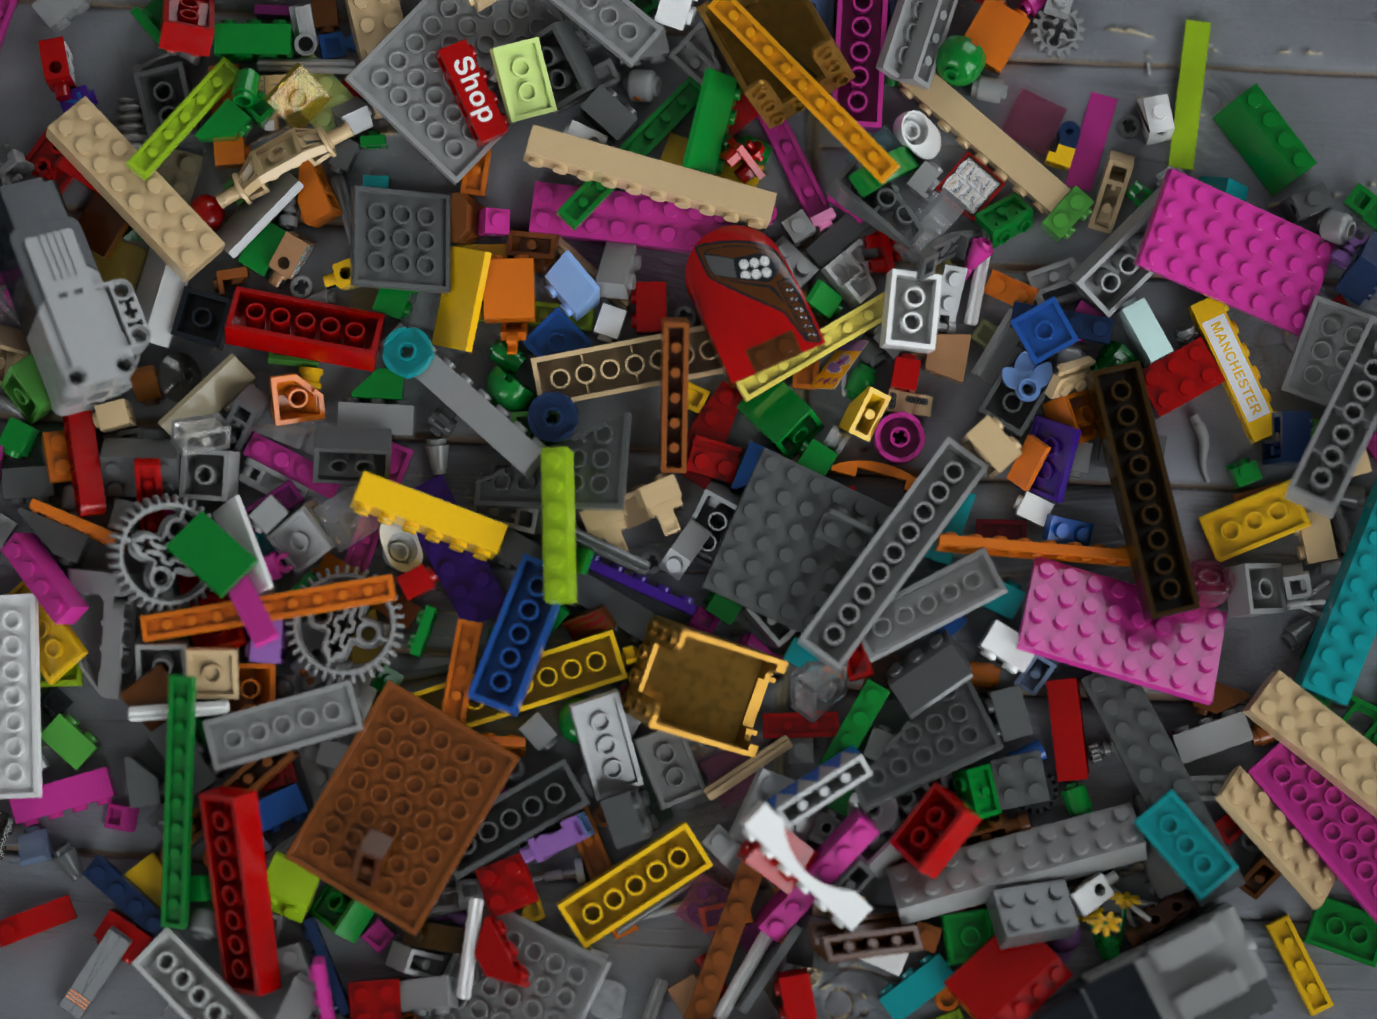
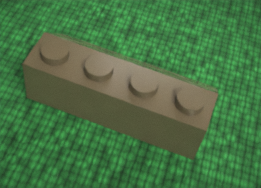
M231 353L157 423L174 439H179L182 447L186 448L188 445L193 447L201 440L200 434L204 430L214 428L220 422L218 417L225 411L227 413L230 412L235 399L249 384L257 387L255 383L259 379L237 356Z

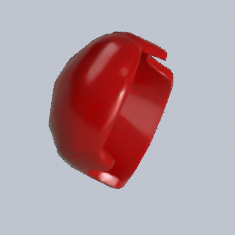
M209 194L197 196L189 205L214 232L220 228L225 220V209L221 208L215 196Z

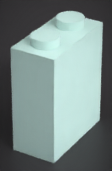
M1134 297L1119 307L1121 311L1116 314V317L1144 367L1174 351L1145 298L1137 300Z

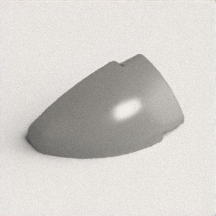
M68 568V579L89 606L88 610L75 624H69L89 652L78 664L99 695L106 699L122 700L119 693L136 680L135 643L138 635H142L140 616L149 615L150 611L145 610V603L142 607L136 606L138 598L133 602L128 601V596L131 592L126 595L120 593L124 585L116 587L114 584L120 578H112L110 576L116 569ZM126 570L132 582L146 593V586L143 581L144 571Z

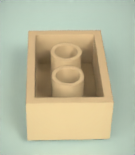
M987 415L958 442L962 447L989 466L985 473L993 479L1019 457L1022 452L1019 450L1021 448L1019 442L1013 436L1008 438L1002 431L1004 429L1003 424L996 417L991 418Z

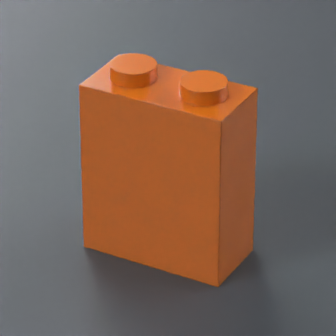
M985 0L964 35L972 39L971 43L976 47L979 44L986 56L984 68L997 76L1001 74L1031 21L1027 18L1028 15L1024 11L1017 8L1013 10L1007 7L1004 0Z
M525 254L514 255L513 259H504L502 255H491L483 294L484 321L486 324L536 322L534 258H529V255Z

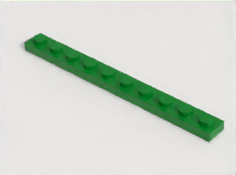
M171 674L169 675L161 927L185 930L188 928L197 676Z

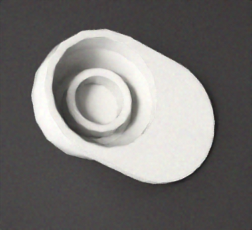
M910 110L901 113L895 119L893 136L897 143L908 147L916 156L924 160L932 159L939 153L941 147L939 130L926 115L920 111Z

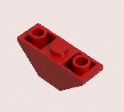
M486 917L474 953L484 975L527 988L531 986L528 980L529 972L523 964H520L517 958L518 950L513 942H509L504 922L495 917Z

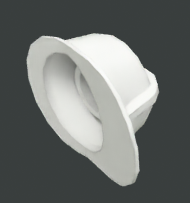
M381 523L379 536L382 544V556L386 564L401 572H408L421 565L423 552L417 532L415 535L402 531V526L392 523V526Z

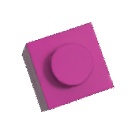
M486 207L478 211L477 236L502 238L509 235L510 209Z

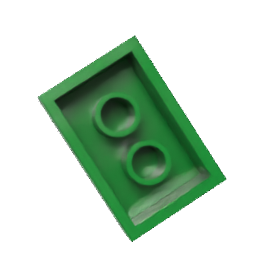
M224 19L221 20V23H215L214 54L219 61L223 57L231 63H257L259 58L296 59L293 28L291 24H287L286 20H272V24H263L261 20L255 19L247 20L246 23H236V20Z

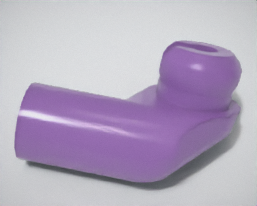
M462 910L434 918L436 923L450 920L457 927L465 928L467 913Z

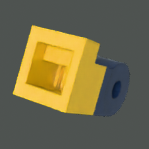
M1066 121L1061 124L1056 135L1058 143L1055 152L1048 151L1044 165L1066 172L1069 170L1081 132L1077 123Z

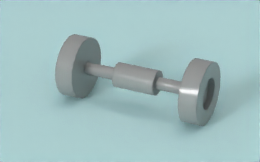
M582 857L574 859L575 869L544 872V875L532 877L533 881L546 880V882L563 879V876L576 874L578 884L586 883Z

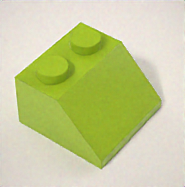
M276 851L267 870L272 912L302 924L313 903L320 878L285 858V854Z

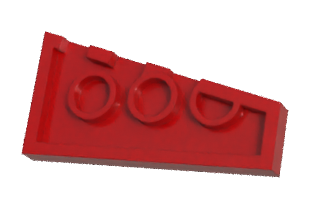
M725 381L721 382L687 431V455L692 444L693 434L726 443L738 411L737 406L743 397L735 388L731 389ZM690 471L680 473L703 490L708 487L712 480L710 477Z

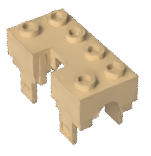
M661 473L653 477L654 482L647 485L641 483L630 488L631 492L625 495L624 511L584 510L579 512L588 534L601 540L605 539L606 542L629 552L622 532L625 531V528L628 530L648 522L650 518L658 519L665 538L681 532V527L674 510L683 507L682 493L674 474L668 476V473Z

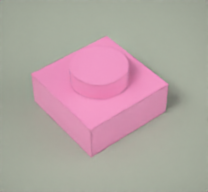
M831 207L810 217L809 220L815 229L819 228L820 231H823L834 225L832 221L836 219V214Z

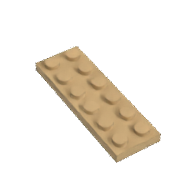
M1241 765L1233 768L1216 795V801L1313 910L1321 907L1337 878L1327 865L1322 862L1312 847L1303 840L1298 830L1291 826L1284 813L1277 809L1268 795L1263 792Z

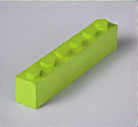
M567 447L541 448L544 601L552 605L577 603L574 451Z

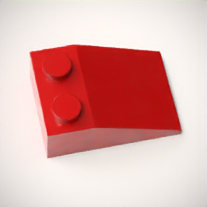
M163 0L159 48L171 53L178 51L189 53L194 57H209L214 35L215 0Z

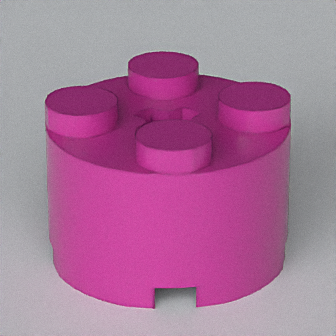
M896 412L889 414L879 422L873 434L874 449L883 460L889 463L904 464L910 462L924 447V429L920 421L909 413ZM903 433L902 438L905 442L896 444L893 434Z

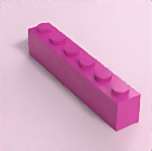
M856 807L816 850L819 855L807 870V873L814 879L831 885L879 834L876 822ZM797 886L790 895L779 890L756 914L758 928L778 942L814 904L813 901L816 898L810 892L804 894Z

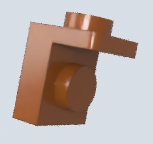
M247 267L216 271L217 277L213 278L215 293L219 292L220 296L228 297L226 283L229 282L230 286L245 284L244 280L250 279L249 269Z

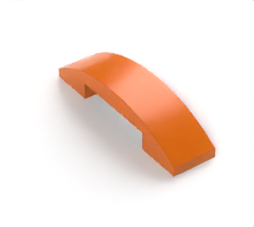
M846 461L834 464L830 469L832 473L855 478L857 469L905 481L904 492H907L916 481L915 477L899 468L875 461Z

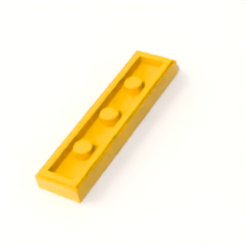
M1285 914L1265 924L1264 926L1309 1015L1312 1017L1334 1006L1289 915Z

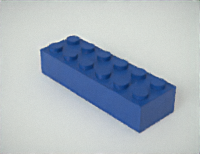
M523 554L467 694L470 700L518 717L562 605H552L544 601L543 560Z

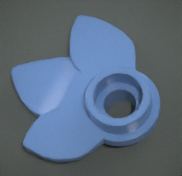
M1023 351L1018 356L1014 368H1002V379L1005 385L1014 389L1017 397L1024 402L1035 400L1039 396L1041 388L1046 386L1052 377L1051 362H1045L1038 366L1034 365L1026 351ZM1024 385L1031 386L1032 392L1030 394L1024 393Z

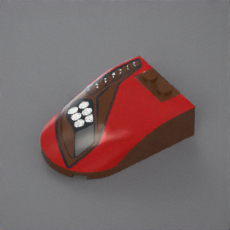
M730 225L709 232L694 246L689 255L685 270L687 292L731 389L736 387L737 382L816 347L818 350L824 347L826 342L793 273L779 248L768 236L748 226Z

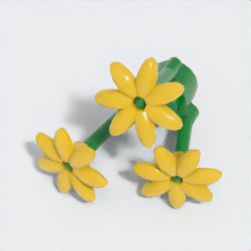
M1117 891L1114 892V895L1109 899L1115 900V904L1121 908L1120 918H1113V911L1109 912L1105 917L1100 913L1104 911V908L1100 906L1085 917L1077 916L1078 920L1081 919L1082 922L1089 923L1095 941V948L1099 949L1102 959L1111 960L1120 955L1119 947L1123 946L1126 911L1129 907H1132V904H1142L1139 901L1140 896L1130 895L1128 891L1124 892V894ZM1111 930L1118 932L1117 937L1114 934H1110ZM1100 931L1103 932V935L1101 937H1099L1098 932Z

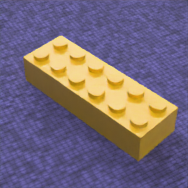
M366 471L363 472L349 506L354 508L353 512L364 517H368L369 514L378 517L377 521L388 526H392V523L402 526L401 530L412 535H415L416 532L426 535L425 539L430 542L439 544L442 541L450 544V549L460 553L466 550L473 553L472 557L487 562V559L492 560L498 554L508 527L504 523Z
M683 820L556 902V905L585 949L712 867L713 864L688 824Z

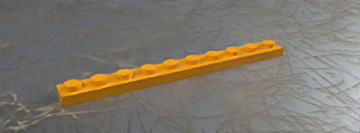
M713 0L707 6L881 184L900 168V165L737 0Z

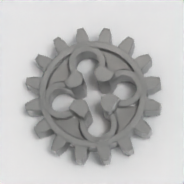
M1074 10L1072 13L1069 12L1067 21L1061 27L1062 33H1060L1056 40L1057 46L1050 45L1049 40L1055 34L1054 29L1060 21L1059 18L1042 11L1037 13L1040 20L1033 19L1032 24L1037 28L1031 29L1030 34L1037 36L1033 39L1032 43L1040 44L1039 52L1045 49L1047 50L1046 57H1050L1052 53H1055L1056 58L1059 59L1062 52L1068 57L1071 54L1070 49L1078 50L1079 46L1076 42H1083L1084 38L1079 34L1084 33L1086 28L1079 26L1083 22V18L1076 19L1077 10ZM1048 23L1050 29L1044 30L1042 24ZM1065 33H1073L1074 38L1068 39Z

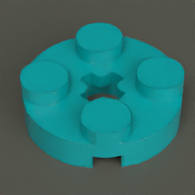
M400 327L387 336L382 353L383 361L387 368L395 375L405 379H411L422 374L429 367L435 356L429 337L418 328ZM405 347L409 349L414 348L411 357H402Z

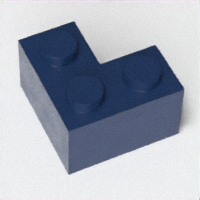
M1374 231L1360 247L1354 261L1342 274L1334 289L1358 306L1365 299L1369 301L1377 291L1375 287L1377 285V233Z
M1279 411L1272 413V438L1262 440V465L1291 466L1300 464L1311 441L1313 420L1310 416V411Z

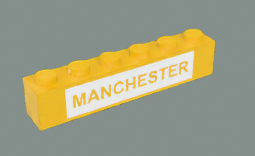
M1208 297L1189 306L1187 311L1192 322L1199 329V336L1202 337L1226 380L1222 385L1250 444L1272 435V413L1274 412L1270 405V402H1272L1268 390L1266 388L1263 389L1259 382L1261 379L1259 370L1255 365L1252 366L1248 359L1250 352L1245 343L1241 344L1237 334L1240 332L1236 322L1229 319L1227 311H1229L1228 305Z

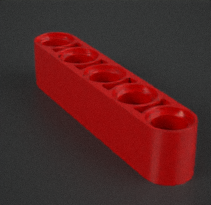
M92 410L62 416L78 516L102 515L106 512V499Z

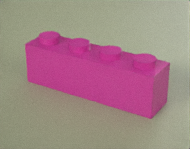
M16 532L2 547L1 551L55 624H75L88 610V604L35 533Z
M106 766L43 784L42 797L9 799L15 823H23L24 827L38 824V818L48 816V819L52 820L64 816L63 811L72 809L73 813L86 810L89 803L97 801L98 806L113 802L111 797L117 796L118 793L111 768Z

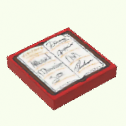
M968 151L935 190L969 220L974 222L975 214L985 209L1006 183Z

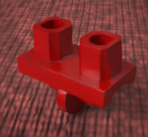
M731 136L726 141L730 147L721 155L722 159L731 168L739 161L743 163L734 171L735 176L742 183H747L754 176L761 180L765 174L754 160L756 159L757 162L763 160L764 145L760 141L752 142L749 139L744 143L746 146L744 148L741 143H737Z
M879 230L863 237L865 250L877 248L879 256L868 260L870 273H882L883 276H886L890 270L896 269L894 262L902 261L900 252L906 250L904 246L898 245L896 241Z

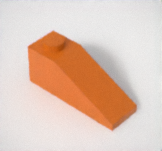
M309 160L304 161L299 166L298 180L304 185V188L298 193V205L301 209L300 217L305 224L320 228L343 213L322 164L320 163L314 167Z

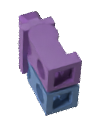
M583 811L560 822L562 827L551 831L547 830L528 839L529 845L520 849L524 862L528 863L536 859L537 863H540L560 853L559 851L596 834L586 812Z

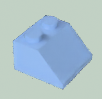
M567 250L545 275L546 286L544 288L551 298L554 299L556 297L561 302L560 307L568 317L572 315L578 321L600 304V287L570 251Z

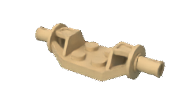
M347 121L329 132L324 131L321 125L317 126L316 129L294 127L249 153L239 174L236 172L232 174L234 185L215 194L219 205L224 209L240 198L244 199L249 205L252 204L254 199L270 192L269 181L276 180L286 171L299 167L306 160H309L315 167L331 156L333 158L336 157L335 145L354 136V132ZM321 140L322 142L307 144L306 141Z

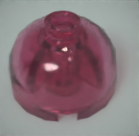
M1199 559L1191 564L1201 608L1210 609L1222 605L1227 601L1234 587L1232 571L1228 567L1225 570L1219 566L1220 562L1216 560Z

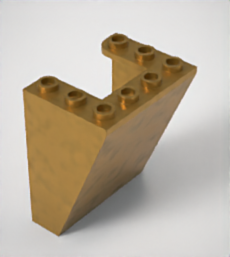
M737 0L769 34L817 76L815 80L828 93H831L840 86L846 85L856 77L810 0ZM707 1L697 7L743 92L769 129L781 125L791 116L806 109L776 76L707 7L709 5Z
M653 614L652 619L646 626L644 642L638 649V659L635 668L630 672L628 688L621 697L624 712L649 727L755 758L759 746L750 743L751 735L756 736L758 732L753 729L768 683H775L776 678L772 677L774 671L785 674L788 662L769 653Z

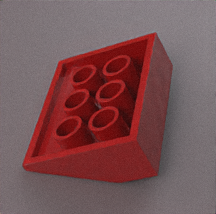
M994 934L952 973L943 984L972 1019H1027L1066 983L1073 974L1045 942L1000 949Z

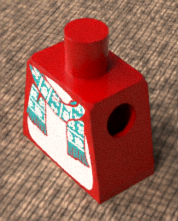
M63 36L38 41L46 83L52 93H55L57 101L70 100V90L77 88L74 59L70 48Z

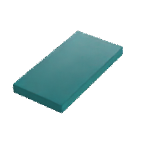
M1170 789L1133 821L1134 825L1199 901L1239 868L1173 789Z

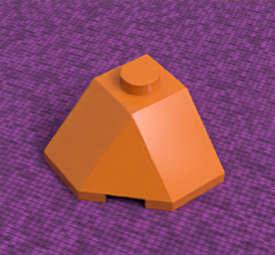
M296 373L270 376L268 395L271 397L269 400L270 415L276 426L326 419L324 397L319 390Z
M1088 389L1042 404L1045 417L1082 430L1078 444L1096 439L1098 430L1095 429L1096 421Z

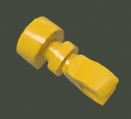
M633 645L623 647L622 653L625 668L629 669L631 667V670L635 667L638 659V648Z

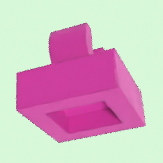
M273 551L263 557L272 581L280 579L285 573L294 568L293 565L284 566L282 564V559L288 557L289 552L278 554L277 551Z

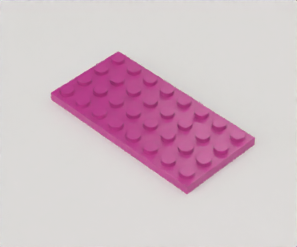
M1167 169L1134 265L1299 337L1314 295L1318 296L1331 260L1329 256L1332 250L1335 249L1336 244L1327 242L1318 234L1177 170Z
M1035 557L1016 649L1210 705L1213 702L1228 612L1200 604L1201 608L1145 621L1136 585L1043 557Z
M1278 742L1246 772L1263 792L1268 795L1277 809L1284 813L1291 826L1298 830L1303 840L1312 847L1322 862L1327 865L1335 877L1377 924V819L1282 743Z

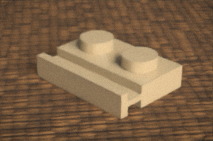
M1086 356L1058 364L1057 368L1059 371L1053 374L1044 394L1050 399H1055L1084 390L1087 386L1085 375L1092 371L1089 368L1095 365L1096 361L1092 357Z

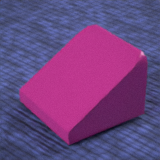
M699 605L688 626L712 634L720 619Z
M108 803L104 827L124 832H135L139 808Z

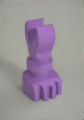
M1366 233L1361 240H1357L1354 236L1351 241H1347L1340 249L1332 250L1329 256L1331 258L1330 262L1340 269L1347 270L1352 263L1351 257L1356 253V247L1362 245L1367 240L1368 234Z

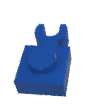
M343 31L317 36L321 59L347 58V50L357 53L356 46L352 42V33L347 38H344Z

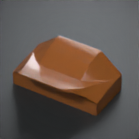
M460 192L451 193L450 243L472 245L476 240L482 238V236H477L478 211L486 207L477 202L471 195Z
M509 230L506 255L512 259L514 255H529V258H534L535 273L546 274L551 263L556 261L560 236L556 234Z

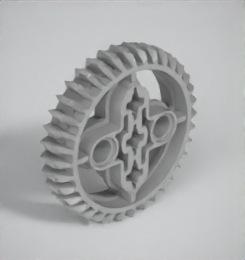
M162 494L161 501L158 495H152V503L149 498L145 497L142 499L143 506L139 502H135L134 508L136 511L127 508L125 511L129 517L120 515L119 520L123 524L113 525L114 529L118 530V533H110L109 537L115 539V543H107L108 548H114L113 553L106 554L107 558L114 559V562L108 563L107 566L108 568L116 569L110 576L112 578H120L114 583L115 586L120 587L124 585L120 593L126 595L131 592L128 596V601L133 602L138 598L136 606L142 607L145 603L146 611H151L153 606L155 613H161L162 609H164V612L172 611V607L174 611L181 610V605L184 609L190 608V601L193 605H198L199 600L197 596L201 599H206L207 595L204 590L213 591L202 580L183 595L173 598L157 597L158 593L166 592L172 586L176 574L188 577L196 575L175 556L166 558L162 552H159V550H167L166 545L169 542L157 544L153 540L161 541L165 539L171 541L175 537L170 533L171 524L175 522L179 526L180 533L188 525L184 514L194 519L201 511H205V507L200 506L195 510L197 506L196 501H191L188 504L187 497H182L179 501V497L176 494H173L170 499L168 494ZM162 509L175 510V514L168 515L161 521L157 534L141 530L135 532L130 537L127 536L132 526L146 514ZM206 513L208 517H212L211 513ZM135 542H144L150 549L142 550ZM124 544L127 545L128 552L134 559L147 564L143 581L149 590L148 594L139 589L127 574L123 560ZM156 563L161 565H173L175 563L178 564L180 567L167 568L164 566H156ZM157 571L163 574V581L159 585L153 579Z
M345 565L344 573H341L340 567L335 566V574L331 575L330 569L326 568V577L322 578V575L317 572V582L314 583L310 577L307 581L311 585L309 588L340 581L368 578L370 571L365 569L363 574L359 575L360 568L355 566L354 573H350L349 565ZM376 573L372 575V577L378 576ZM300 585L301 589H306L305 585ZM396 601L384 603L390 620V630L387 637L384 636V629L379 622L366 617L370 605L344 609L342 615L338 614L336 617L334 612L339 613L342 610L328 612V618L324 622H317L315 614L306 616L307 622L312 628L325 633L320 648L321 654L326 660L325 664L318 661L309 652L304 643L301 632L302 617L293 618V621L285 622L286 626L293 627V630L286 631V636H294L295 638L288 641V645H297L292 654H302L297 660L299 664L306 660L308 661L304 667L306 671L315 667L312 672L314 677L318 676L320 671L323 672L321 676L322 681H326L328 675H332V684H336L337 677H341V682L346 681V677H350L352 684H356L355 676H360L361 681L365 682V673L368 672L370 677L374 678L375 673L372 671L374 668H377L380 673L384 671L380 665L383 661L386 665L390 666L391 662L386 658L388 655L396 658L397 653L392 651V648L394 646L400 649L402 645L395 642L396 638L404 639V634L397 633V630L405 629L406 627L405 624L398 623V620L404 619L405 615L401 613L396 614V611L401 610L403 606L402 604L394 605L393 603ZM360 610L358 617L363 623L358 626L355 619ZM349 618V623L352 627L350 629L346 628L342 632V627L339 623L345 622ZM332 624H333V627L336 629L333 638H332L333 633H332V631L328 628V627H330ZM366 628L375 629L376 636L373 640L366 641L363 639L362 633ZM356 632L357 638H350L346 644L348 636H352ZM337 642H340L341 653L336 652L332 656L333 651L330 649V646H335ZM380 644H384L381 652L363 666L353 669H337L333 667L334 664L342 663L348 659L354 645L370 650L375 649Z

